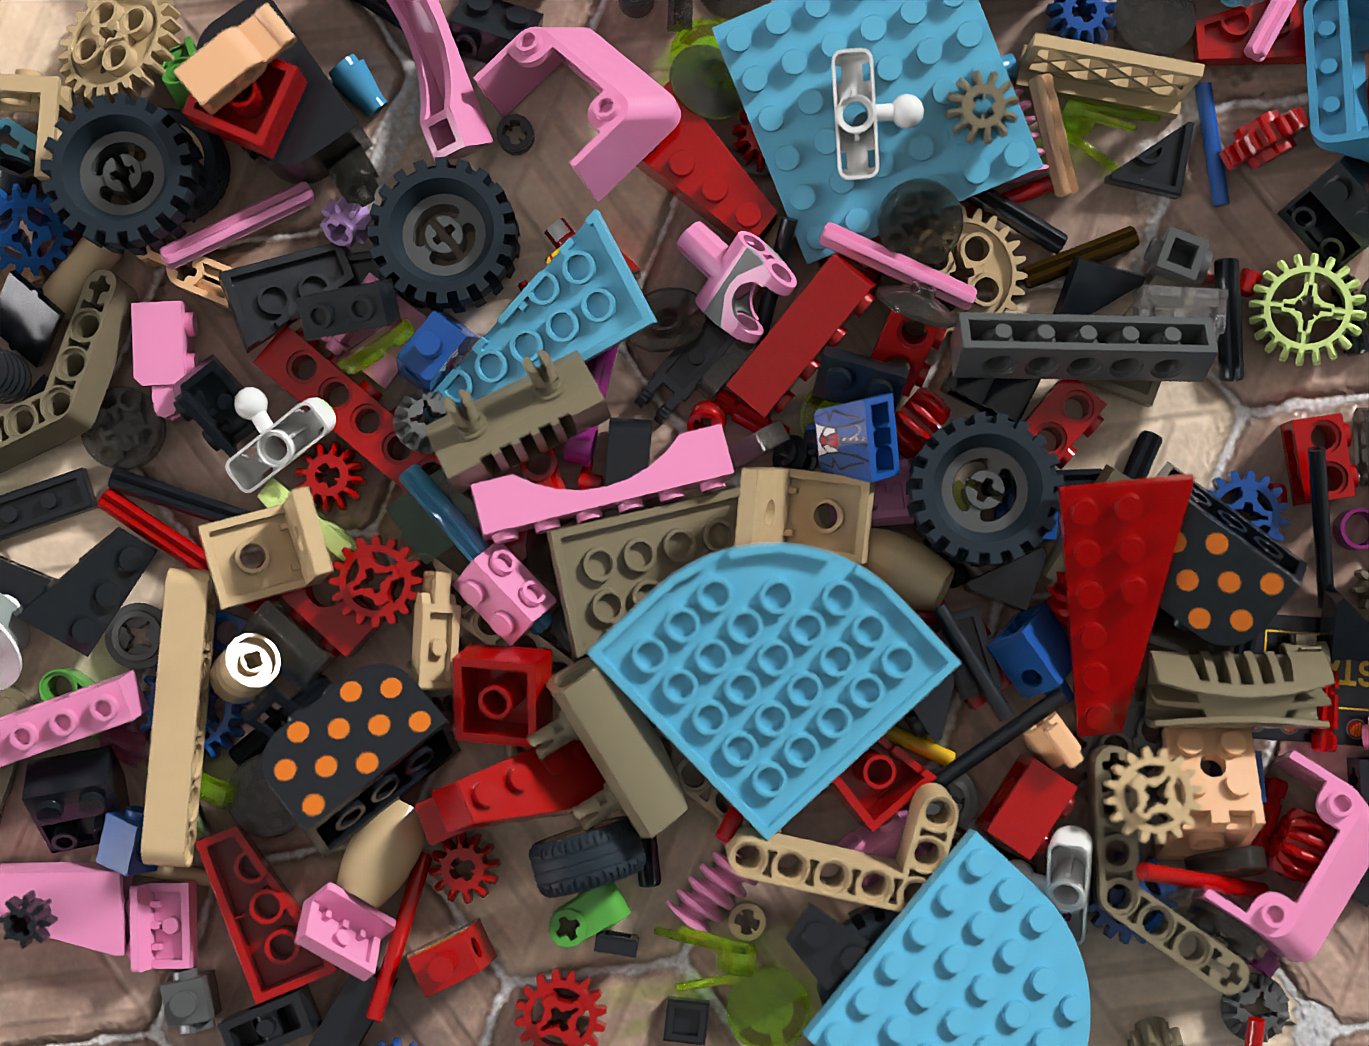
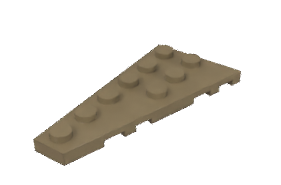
M740 486L546 531L573 657L579 658L587 653V650L668 576L704 556L735 546Z

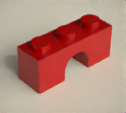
M264 560L262 561V563H261L257 568H259L260 566L263 565ZM313 586L271 597L275 601L280 597L283 598L292 607L288 612L290 616L305 629L312 625L323 636L319 640L322 646L337 658L341 654L345 657H354L380 629V627L372 626L371 617H368L363 625H359L356 623L357 612L343 615L341 611L346 605L344 600L331 607L321 605L313 594ZM363 597L356 599L363 606L376 610ZM384 617L382 625L387 621Z

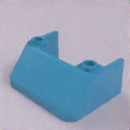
M1308 0L1304 6L1303 13L1309 118L1313 140L1319 147L1325 150L1369 162V116L1364 54H1369V0Z

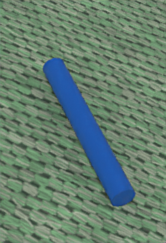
M1204 82L1195 85L1213 207H1223L1230 204L1224 163L1219 156L1222 148L1211 82Z

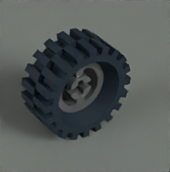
M115 93V103L109 101L103 94L91 97L95 108L90 110L80 102L71 108L77 118L69 123L61 117L54 125L62 132L58 141L48 136L44 144V148L51 152L53 156L52 160L41 159L40 171L51 178V180L41 182L44 194L55 200L49 204L53 212L65 220L63 223L91 243L124 255L125 249L134 255L147 254V245L160 251L162 246L167 245L164 239L167 235L171 234L176 239L183 237L187 232L180 224L185 218L193 223L196 222L200 213L192 207L195 200L205 203L207 191L199 185V181L208 180L207 169L198 161L203 158L199 147L191 140L193 138L163 108L160 106L157 108L148 99L140 96L137 97L135 102L125 93ZM131 151L146 153V158L143 161H137L134 157L123 153ZM121 155L123 164L133 172L129 176L132 189L143 197L139 201L128 205L111 203V197L116 194L128 201H136L133 191L123 183L128 180L125 167L114 159Z
M435 157L436 166L430 167L427 166L423 159L413 163L416 171L409 175H406L403 169L396 172L393 176L398 183L392 189L384 184L378 192L383 201L380 206L373 203L369 213L374 220V226L367 225V237L373 243V247L369 249L373 260L378 264L379 271L384 278H392L394 289L402 297H406L413 305L421 309L423 305L427 306L432 312H444L445 308H451L455 314L466 312L465 306L474 303L477 308L486 304L487 302L484 297L490 292L497 296L504 289L501 282L505 276L511 279L515 271L513 265L514 257L519 258L521 247L518 243V236H520L519 225L504 190L498 182H492L489 173L480 167L476 172L472 169L469 162L458 159L457 165H450L447 157ZM444 212H453L459 215L456 218L449 216L435 218L446 234L452 235L455 243L463 253L467 249L468 241L466 236L468 232L475 231V242L470 253L460 262L448 266L434 264L437 259L454 261L457 257L453 250L445 242L441 241L430 224H428L425 231L426 243L419 247L418 243L419 234L424 224L433 216Z
M986 412L973 413L970 417L964 419L961 416L936 431L919 450L917 457L913 460L909 470L911 473L910 478L906 483V495H909L910 502L907 506L909 516L914 517L917 524L915 529L921 538L925 536L931 543L929 547L938 554L942 552L949 556L948 560L958 564H971L972 567L1003 564L1022 557L1028 551L1035 549L1044 541L1042 539L1044 535L1051 532L1057 522V520H1054L1055 514L1060 511L1058 487L1065 486L1063 474L1057 475L1055 465L1059 464L1060 461L1055 452L1049 454L1044 447L1048 442L1041 433L1037 436L1030 433L1028 429L1031 425L1021 419L1014 423L1008 420L1009 415L996 413L994 416H986ZM982 462L985 465V470L974 473L965 482L978 486L984 481L989 484L987 491L996 497L1003 495L1005 491L1004 483L999 477V472H1003L1011 484L1012 498L1007 511L998 520L984 522L980 519V512L990 510L998 505L1000 501L987 497L980 502L976 499L978 492L969 486L961 489V498L966 506V511H961L953 498L952 487L957 472L964 465Z

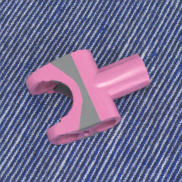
M698 221L693 223L680 236L677 242V249L708 278L695 298L697 306L716 325L733 337L747 343L758 342L764 333V329L758 322L759 318L754 312L752 305V295L756 286H766L779 295L788 296L797 284L794 274L780 256L754 234L740 231L730 246H728L704 222Z

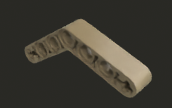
M100 269L93 272L85 281L45 390L0 412V474L87 432L93 426L132 322L131 303H138L139 300L135 289L107 269Z
M1104 744L1097 746L1091 751L1087 760L1089 826L1093 845L1091 853L1092 894L1095 903L1099 908L1217 991L1229 995L1241 992L1249 981V970L1246 963L1140 888V880L1136 876V867L1139 864L1137 829L1131 834L1125 835L1122 833V829L1126 822L1123 819L1115 822L1108 820L1103 812V799L1113 796V790L1107 787L1102 788V783L1111 780L1116 781L1118 776L1112 769L1111 773L1108 770L1102 769V761H1108L1111 756V758L1119 761L1120 766L1125 768L1127 764L1124 754L1129 752L1122 747ZM1125 787L1124 798L1129 810L1133 805L1131 791ZM1119 840L1123 845V855L1118 861L1109 863L1105 857V848L1111 841ZM1122 884L1125 889L1124 900L1119 905L1110 906L1107 901L1108 890L1113 885ZM1151 910H1158L1161 916L1159 926L1153 931H1146L1143 926L1144 916ZM1189 935H1193L1196 939L1195 951L1189 956H1181L1179 951L1181 940ZM1210 958L1226 966L1230 971V975L1224 978L1219 972L1208 966L1207 963L1210 961Z

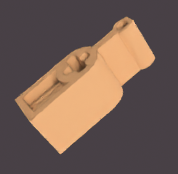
M266 3L239 27H232L220 33L176 68L174 72L212 116L260 77L265 71L267 63L282 51L290 48L297 39L269 4Z
M149 245L146 246L147 254L135 255L150 267L161 266L165 268L170 281L188 294L230 311L222 287L214 284L213 281L220 284L219 272L233 268L201 256L176 269L170 270L163 262L161 254ZM186 268L189 270L195 268L197 273L194 277H185L184 271Z
M1056 711L1019 736L1034 758L1050 769L1057 768L1064 763L1069 768H1072L1083 761V756L1079 752L1081 745Z

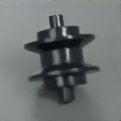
M798 435L786 436L783 438V442L776 445L772 456L773 466L814 471L819 458L818 450L808 448L804 439Z

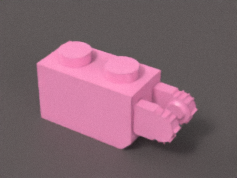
M181 300L131 303L134 379L142 386L152 390V402L154 403L152 407H154L156 415L175 422L183 417L173 405V402L176 401L173 384L200 364L198 354L193 352V337H197L199 332L197 314L192 312V307Z

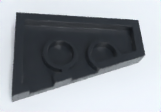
M334 243L219 272V282L247 354L300 319L296 298L311 293L348 287L354 281V274L343 247Z
M117 527L80 557L79 563L59 579H53L43 587L44 591L27 605L25 603L22 604L12 614L89 657L158 550L121 527Z
M810 902L807 903L785 938L830 996L835 993L874 945V943Z

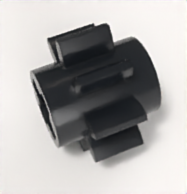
M31 890L23 896L22 900L17 896H13L6 901V907L11 912H6L0 916V923H3L6 933L3 937L4 940L11 938L15 941H20L22 949L31 944L33 939L39 943L46 940L50 933L45 927L51 926L58 920V917L51 913L49 905L52 900L47 899L44 901L43 899L36 898L35 891ZM28 916L31 922H26L24 917Z

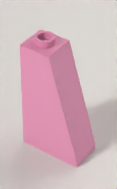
M97 862L0 863V916L6 912H11L6 907V901L13 896H17L22 900L25 894L34 890L36 898L43 899L44 901L47 899L52 900L49 905L51 913L58 917L54 924L45 927L50 933L49 938L114 956H124L127 953V945L130 939V917L127 914L126 903L129 889L135 885L134 875L124 876ZM28 916L24 917L26 922H31Z

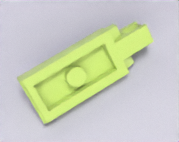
M272 477L257 497L267 508L282 505L292 489L278 477ZM315 506L329 558L334 562H345L347 558L341 550L343 547H348L354 551L357 550L356 540Z

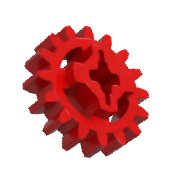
M1302 107L1293 109L1284 115H1280L1278 110L1273 112L1270 110L1234 131L1233 135L1236 141L1224 148L1219 153V156L1229 172L1247 163L1250 164L1252 170L1257 167L1261 168L1297 147L1293 138L1310 127V121Z
M373 535L371 545H368L364 538L359 537L356 539L357 550L354 551L348 547H343L341 551L347 559L345 562H333L332 564L335 569L340 571L339 577L329 579V584L339 585L340 591L333 595L332 599L333 601L344 600L346 602L341 611L343 615L357 612L356 623L359 625H363L368 617H371L373 627H381L383 617H386L390 624L398 623L396 612L400 611L405 615L412 613L407 603L409 600H416L417 592L413 591L414 585L423 583V578L414 577L413 571L422 565L420 561H408L407 558L412 552L410 547L406 546L399 551L396 550L398 546V539L391 537L384 546L381 535ZM381 552L390 555L398 563L390 566L384 565L375 553ZM356 563H358L360 568L355 580L350 582L352 570ZM373 571L376 574L391 575L380 583L381 591L378 588H362L374 579ZM404 580L402 593L396 600L394 592L398 582ZM364 596L371 598L379 610L369 609L360 604L356 599Z
M554 968L549 980L540 972L536 976L538 987L535 988L533 985L526 984L523 988V992L529 999H518L515 1007L523 1011L524 1014L517 1016L514 1024L516 1026H525L526 1028L520 1035L519 1040L525 1042L531 1039L534 1042L533 1046H584L586 1043L589 1046H597L599 1040L593 1032H604L606 1023L597 1019V1017L607 1013L606 1005H596V1001L602 995L601 989L590 992L588 987L591 978L587 976L581 982L575 980L576 969H571L567 977H561L559 968ZM558 988L570 989L576 992L577 995L572 997L561 994ZM540 997L545 1009L541 1016L533 1020V1007L536 1000ZM555 1007H558L561 1012L572 1010L569 1013L566 1024L561 1019L549 1021L554 1014ZM588 1010L589 1024L581 1034L577 1020L578 1017ZM549 1034L560 1037L564 1043L553 1042L545 1038V1036Z

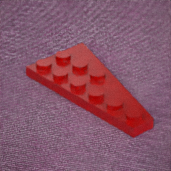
M1192 473L1058 487L1075 720L1078 737L1122 733L1195 480Z

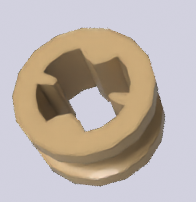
M743 900L736 903L734 909L729 912L728 926L736 938L742 941H752L764 932L766 917L763 909L757 903ZM745 909L752 910L753 918L759 920L756 928L752 925L750 926L751 931L749 932L742 931L741 923L735 921L736 915L740 913L743 916V910Z

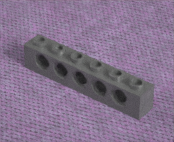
M959 312L949 341L953 377L1203 382L1219 353L1212 318Z

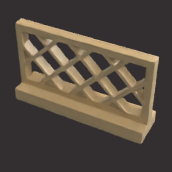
M1035 33L1030 44H1024L1021 49L1018 76L1015 80L1014 89L1030 92L1028 86L1030 78L1050 73L1053 76L1057 97L1176 119L1180 113L1182 100L1203 77L1205 65Z

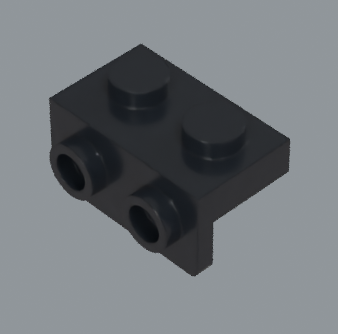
M460 0L450 18L449 28L460 55L488 64L521 31L530 27H542L544 14L503 0Z
M826 346L816 373L811 395L823 398L831 403L845 404L893 393L895 413L907 378L908 368Z
M214 354L210 355L173 384L174 398L176 400L173 402L174 407L186 421L191 422L193 419L204 430L202 431L204 439L215 451L218 452L222 449L231 458L238 452L237 444L257 429L252 420L241 418L234 407L235 396L244 387Z

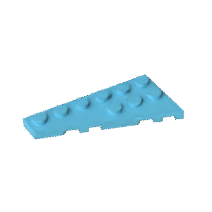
M594 209L585 219L586 222L572 238L567 239L559 248L560 252L543 271H539L498 317V322L484 337H481L475 343L468 356L456 369H452L432 393L439 391L444 398L449 395L458 406H461L462 403L458 390H465L469 392L474 402L528 375L523 367V361L526 356L530 358L536 367H539L540 362L537 350L546 351L550 355L552 362L577 350L583 361L587 363L658 323L599 210ZM426 408L423 409L429 424L438 420V418H431L429 412H426Z

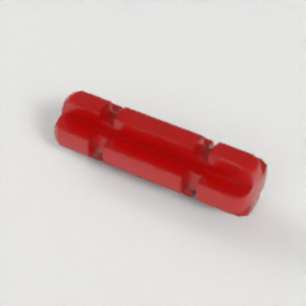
M722 389L718 393L714 402L720 404L725 409L726 414L732 416L731 420L759 437L761 434L766 436L765 440L775 446L781 444L783 438L788 436L790 428L778 420L775 422L770 420V415L764 418L744 400L741 402L736 400L737 396L727 390Z
M1332 670L1335 683L1321 688L1331 700V705L1317 707L1318 719L1329 721L1330 728L1316 729L1315 733H1311V748L1316 752L1332 753L1337 750V735H1334V729H1338L1339 695H1335V689H1339L1340 674Z
M1267 776L1264 781L1267 802H1262L1265 824L1245 851V854L1258 859H1264L1270 846V843H1267L1269 837L1273 836L1282 809L1280 801L1281 798L1285 799L1289 787L1285 780L1273 776Z

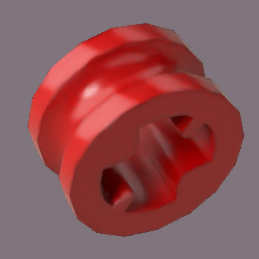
M705 400L693 406L687 421L688 432L710 427L703 424V417L711 419V426L721 424L724 431L727 423V414L720 404Z

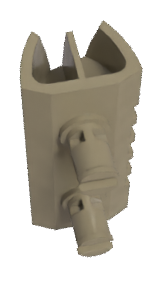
M537 350L540 362L539 367H536L528 356L523 361V367L528 375L474 402L468 391L458 390L462 403L461 406H458L449 395L445 398L444 407L449 414L424 426V429L448 480L458 495L471 490V484L491 480L612 418L601 391L577 350L553 362L546 351Z
M1150 651L1147 662L1144 698L1145 723L1150 728L1328 729L1330 728L1329 721L1318 719L1317 707L1331 705V700L1321 688L1333 685L1335 680L1329 662L1323 652L1286 651L1285 655H1275L1273 651H1265L1264 655H1253L1252 651H1243L1242 654H1231L1230 651H1221V654H1210L1209 651H1200L1199 654H1188L1187 651Z
M590 656L550 677L546 685L562 709L559 712L560 717L526 737L532 747L543 743L535 750L541 761L573 739L576 742L581 740L606 782L603 784L605 788L576 807L571 808L577 819L582 818L580 823L586 832L589 831L591 827L618 810L621 814L623 812L626 813L641 838L654 837L678 819L688 809L682 787L661 740L643 711Z

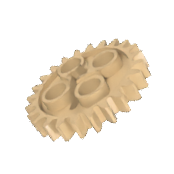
M86 0L88 10L85 13L76 11L75 16L79 20L77 25H68L66 27L72 33L71 38L64 39L60 43L67 49V51L58 56V59L65 64L60 69V73L66 77L65 84L70 86L73 92L86 102L90 101L91 103H93L91 97L102 94L112 103H115V93H125L128 96L129 93H132L136 97H141V86L146 84L153 88L155 85L152 77L155 73L159 75L166 74L165 69L161 66L163 62L175 59L169 52V49L180 45V41L173 35L182 30V26L175 21L180 17V12L174 8L175 2L173 0H98L96 2Z
M960 206L956 210L955 218H952L949 210L944 208L940 210V222H937L931 214L924 216L927 227L925 230L914 224L910 228L916 238L914 240L908 238L900 240V243L907 249L906 254L903 255L925 264L924 256L927 250L930 248L938 249L944 257L943 265L938 271L950 276V273L956 271L955 260L948 246V240L952 238L956 245L957 265L959 269H966L968 272V276L962 278V282L975 287L978 280L984 278L992 284L993 293L989 300L982 302L976 298L968 311L952 305L949 310L944 312L941 325L948 327L945 336L948 331H951L952 335L959 312L1002 313L1004 309L1009 311L1018 310L1016 304L1010 299L1012 295L1019 296L1025 294L1024 290L1015 285L1016 280L1028 278V274L1016 271V265L1023 263L1026 260V256L1013 255L1012 251L1019 246L1020 241L1007 242L1005 240L1011 229L1009 226L1003 227L998 231L994 229L997 216L993 215L985 222H982V209L978 208L973 211L970 218H967L965 207ZM970 238L978 239L984 247L983 255L978 261L970 260L966 256L965 245ZM905 283L892 289V293H904L909 298L936 308L933 296ZM913 319V320H909L908 322H909V323H914V322H916V321H918V320ZM923 323L921 327V332L924 334L927 331V328Z

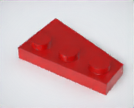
M1265 0L1248 6V8L1241 5L1195 21L1192 27L1194 63L1204 64L1205 66L1306 64L1303 12L1308 0L1296 1L1271 49L1261 62H1256L1252 58L1246 57L1244 49L1271 0Z

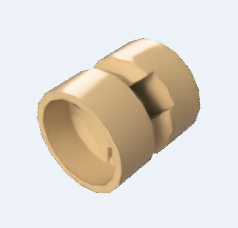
M256 633L243 634L236 637L212 663L209 677L214 692L224 701L233 704H243L253 700L278 675L281 662L280 654L275 644L267 637Z

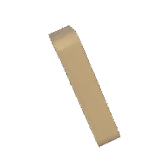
M937 783L921 785L912 797L896 859L775 833L769 840H766L756 828L739 827L730 842L725 844V849L731 869L743 878L901 912L915 895L903 894L905 888L914 882L922 883L923 886L947 857L958 821L959 811L956 803L942 785ZM934 801H944V807L939 813L934 815L926 814L929 804ZM920 843H933V847L928 853L924 855L914 854L916 847ZM745 845H752L757 848L756 853L750 858L742 859L736 856L737 851ZM795 855L799 857L797 863L792 867L783 868L778 866V862L783 856ZM837 864L840 866L838 872L833 876L824 877L820 875L822 868L826 865ZM871 873L881 875L880 880L872 886L862 885V881L867 875Z

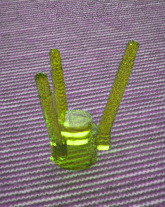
M1068 98L1062 113L1068 143L1077 146L1112 171L1121 166L1080 138L1081 134L1089 136L1094 123L1130 132L1137 130L1135 124L1109 116L1154 123L1160 120L1157 114Z
M680 926L678 931L662 927L654 929L656 935L717 951L716 968L717 970H723L724 975L678 982L675 985L677 991L720 985L739 987L741 977L751 978L754 973L756 945L753 943L733 941L685 926Z

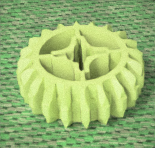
M1317 253L1311 254L1309 266H1303L1301 255L1295 254L1293 256L1294 268L1290 270L1285 261L1279 260L1276 265L1281 275L1277 277L1273 272L1266 270L1263 273V278L1270 286L1266 287L1261 284H1255L1253 288L1257 295L1264 297L1263 300L1254 299L1249 301L1248 307L1250 309L1261 311V314L1249 318V324L1253 326L1264 325L1263 329L1254 334V338L1256 341L1263 340L1268 336L1272 339L1264 349L1267 354L1272 353L1277 346L1283 348L1278 359L1282 363L1286 362L1290 352L1297 354L1295 360L1296 367L1303 366L1304 355L1311 354L1313 366H1320V352L1325 351L1327 357L1334 361L1338 357L1337 351L1334 348L1336 343L1346 351L1352 347L1351 342L1344 336L1345 333L1359 337L1362 329L1351 324V321H1363L1366 319V312L1353 310V306L1366 302V296L1361 294L1351 296L1350 293L1356 290L1361 285L1359 279H1354L1345 284L1343 279L1349 274L1350 268L1344 266L1337 274L1333 273L1331 270L1336 261L1333 257H1329L1325 268L1317 266L1319 260ZM1305 278L1303 291L1298 297L1283 299V301L1273 300L1275 294L1285 284L1295 279ZM1318 279L1328 283L1336 290L1343 307H1335L1334 304L1326 303L1320 299L1317 293ZM1308 290H1310L1312 308L1319 310L1320 313L1318 316L1312 313L1311 320H1308L1306 330L1304 331L1302 312L1295 311V306L1298 304L1302 307L1303 301H1306ZM1271 313L1280 314V316L1290 318L1295 322L1297 326L1296 342L1286 338L1277 330L1272 321ZM1331 319L1342 320L1339 328L1331 336L1316 343H1309L1311 328L1316 323L1331 321Z

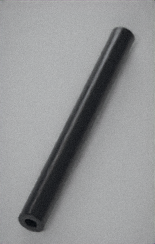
M1312 446L1308 448L1317 598L1318 607L1322 609L1324 589L1330 584L1334 586L1326 448L1324 446Z
M1057 688L934 773L937 778L931 783H937L946 787L1068 703L1069 700L1061 689Z

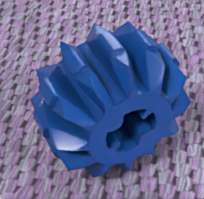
M1054 0V3H1049L1045 9V14L1051 18L1045 25L1046 31H1058L1056 37L1093 44L1095 42L1104 44L1109 37L1107 31L1112 30L1116 24V19L1110 16L1116 8L1115 2H1103V0ZM1077 11L1079 16L1074 17V12ZM1082 17H1087V21L1083 22Z

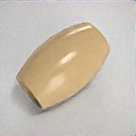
M871 528L867 563H857L883 580L911 609L933 611L941 605L955 573V568L924 543L902 533L879 528Z
M397 800L357 832L350 840L341 861L336 886L377 909L393 896L408 878L419 859L425 843L426 834L416 809L401 800Z

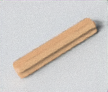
M1050 73L1037 75L1028 80V86L1049 166L1054 193L1057 197L1070 196L1079 191V185L1053 76Z

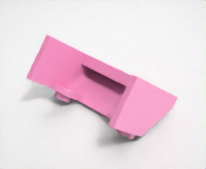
M586 27L527 28L509 42L473 79L502 118L506 117L562 62L600 93L592 101L588 109V120L599 134L569 162L592 197L600 202L676 128L681 119L680 107L667 90L592 29Z
M1292 750L1276 757L1273 764L1318 792L1316 797L1317 812L1322 820L1335 828L1332 834L1333 838L1329 843V850L1311 880L1307 883H1302L1292 901L1279 893H1264L1253 900L1247 912L1241 910L1211 889L1194 891L1191 899L1283 959L1291 962H1305L1317 954L1369 867V805L1352 786L1300 753Z

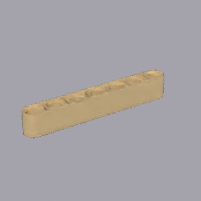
M170 568L166 577L141 843V858L145 865L189 867L194 858L210 687L209 672L212 665L217 596L210 571L205 569Z

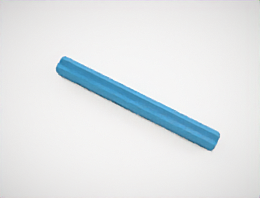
M414 464L400 475V483L470 562L490 547L419 465ZM545 612L531 626L530 631L535 635L542 633L553 622L552 616Z

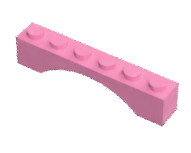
M386 0L401 25L416 65L421 101L419 124L434 162L435 157H447L448 160L463 158L493 143L494 141L439 0Z
M718 424L679 434L670 448L651 466L627 480L607 487L587 490L554 489L531 483L512 474L471 484V493L483 540L493 539L494 544H503L519 539L518 532L535 528L536 534H543L546 531L561 528L560 522L574 518L577 519L578 524L593 521L603 517L601 512L618 508L620 514L642 509L644 507L643 501L659 498L660 503H669L684 498V491L700 488L701 493L714 492L726 487L725 481L731 479L734 469L722 425Z

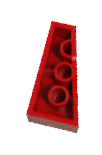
M670 78L663 88L674 97L680 107V122L636 167L732 241L740 231L752 233L762 240L775 224L778 212L674 80Z
M838 253L832 254L726 386L764 418L773 410L780 414L795 397V394L790 391L800 378L807 382L816 372L821 363L817 358L825 350V347L835 348L848 333L844 326L854 314L859 318L876 299L871 294L882 282L858 262Z
M881 736L828 786L857 823L874 832L906 805L921 785L933 782L937 776L913 760L898 746L894 745L884 736Z
M573 739L546 756L542 761L535 751L537 748H530L431 791L446 830L449 833L496 826L504 823L569 815L574 813L571 809L572 807H576L604 789L603 784L606 781L581 740L576 742Z
M242 824L195 842L256 1005L339 971V967L295 943L302 909Z

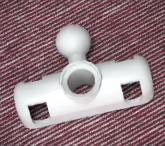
M865 48L839 50L833 55L831 64L838 172L844 180L871 179L879 170L877 122L893 121L901 128H913L922 120L924 108L922 102L916 96L910 94L898 96L892 104H876L873 57L870 51ZM870 63V80L863 81L862 64ZM835 66H841L842 83L836 82ZM853 104L862 106L867 112L866 122L859 127L849 126L843 119L845 108ZM875 150V167L869 168L868 151ZM840 152H846L847 169H841Z
M246 387L237 393L234 400L236 412L241 418L252 420L260 433L259 436L232 456L225 465L226 472L242 492L251 493L261 487L333 430L336 425V416L334 410L326 401L317 397L308 398L296 405L273 424L266 413L268 405L266 395L260 389ZM303 405L309 406L311 409L308 412H305L304 410H301L299 408ZM322 427H324V431H323V433L321 434L320 429H321ZM279 437L285 442L287 449L281 445ZM249 448H257V452L251 457L242 454ZM273 467V472L264 479L263 474Z
M1068 825L1060 827L1052 835L1048 848L1047 876L1035 873L1030 864L1024 860L1013 859L1009 862L1037 886L1042 893L1046 894V897L1053 903L1061 916L1064 913H1071V920L1066 923L1077 945H1080L1084 942L1087 931L1093 845L1092 838L1086 830L1078 826Z

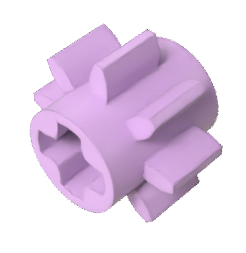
M343 194L337 202L330 199L321 211L326 217L319 224L321 228H324L326 237L332 243L346 246L348 249H351L356 241L363 244L368 238L367 225H370L373 221L366 204L358 198L347 197L346 194Z

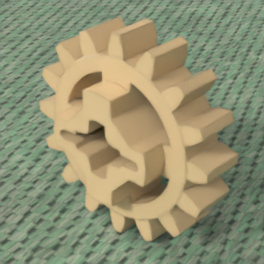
M1149 747L1140 749V759H1137L1131 752L1124 754L1127 766L1124 768L1123 766L1113 764L1111 769L1118 777L1116 781L1104 782V786L1113 790V796L1103 799L1104 804L1115 805L1117 809L1109 817L1110 820L1115 822L1123 819L1126 823L1123 826L1122 833L1125 835H1129L1137 829L1138 841L1146 843L1150 834L1153 833L1157 843H1165L1167 831L1175 838L1182 837L1179 825L1183 823L1188 826H1194L1196 822L1189 815L1190 810H1201L1203 806L1193 800V794L1203 791L1202 786L1191 785L1190 779L1197 773L1196 770L1187 769L1183 771L1180 767L1183 764L1184 757L1181 755H1177L1171 761L1167 760L1168 749L1159 748L1155 757L1152 756ZM1147 765L1161 767L1153 777L1146 778L1141 773L1138 774L1136 772L1137 769ZM1177 781L1181 789V803L1176 800L1174 784ZM1159 785L1157 795L1161 798V802L1149 803L1147 805L1146 801L1149 796L1144 791L1145 787H1156ZM1125 787L1131 791L1133 805L1129 810L1124 798ZM1156 813H1161L1170 818L1167 822L1159 825L1144 824L1146 820H1149Z

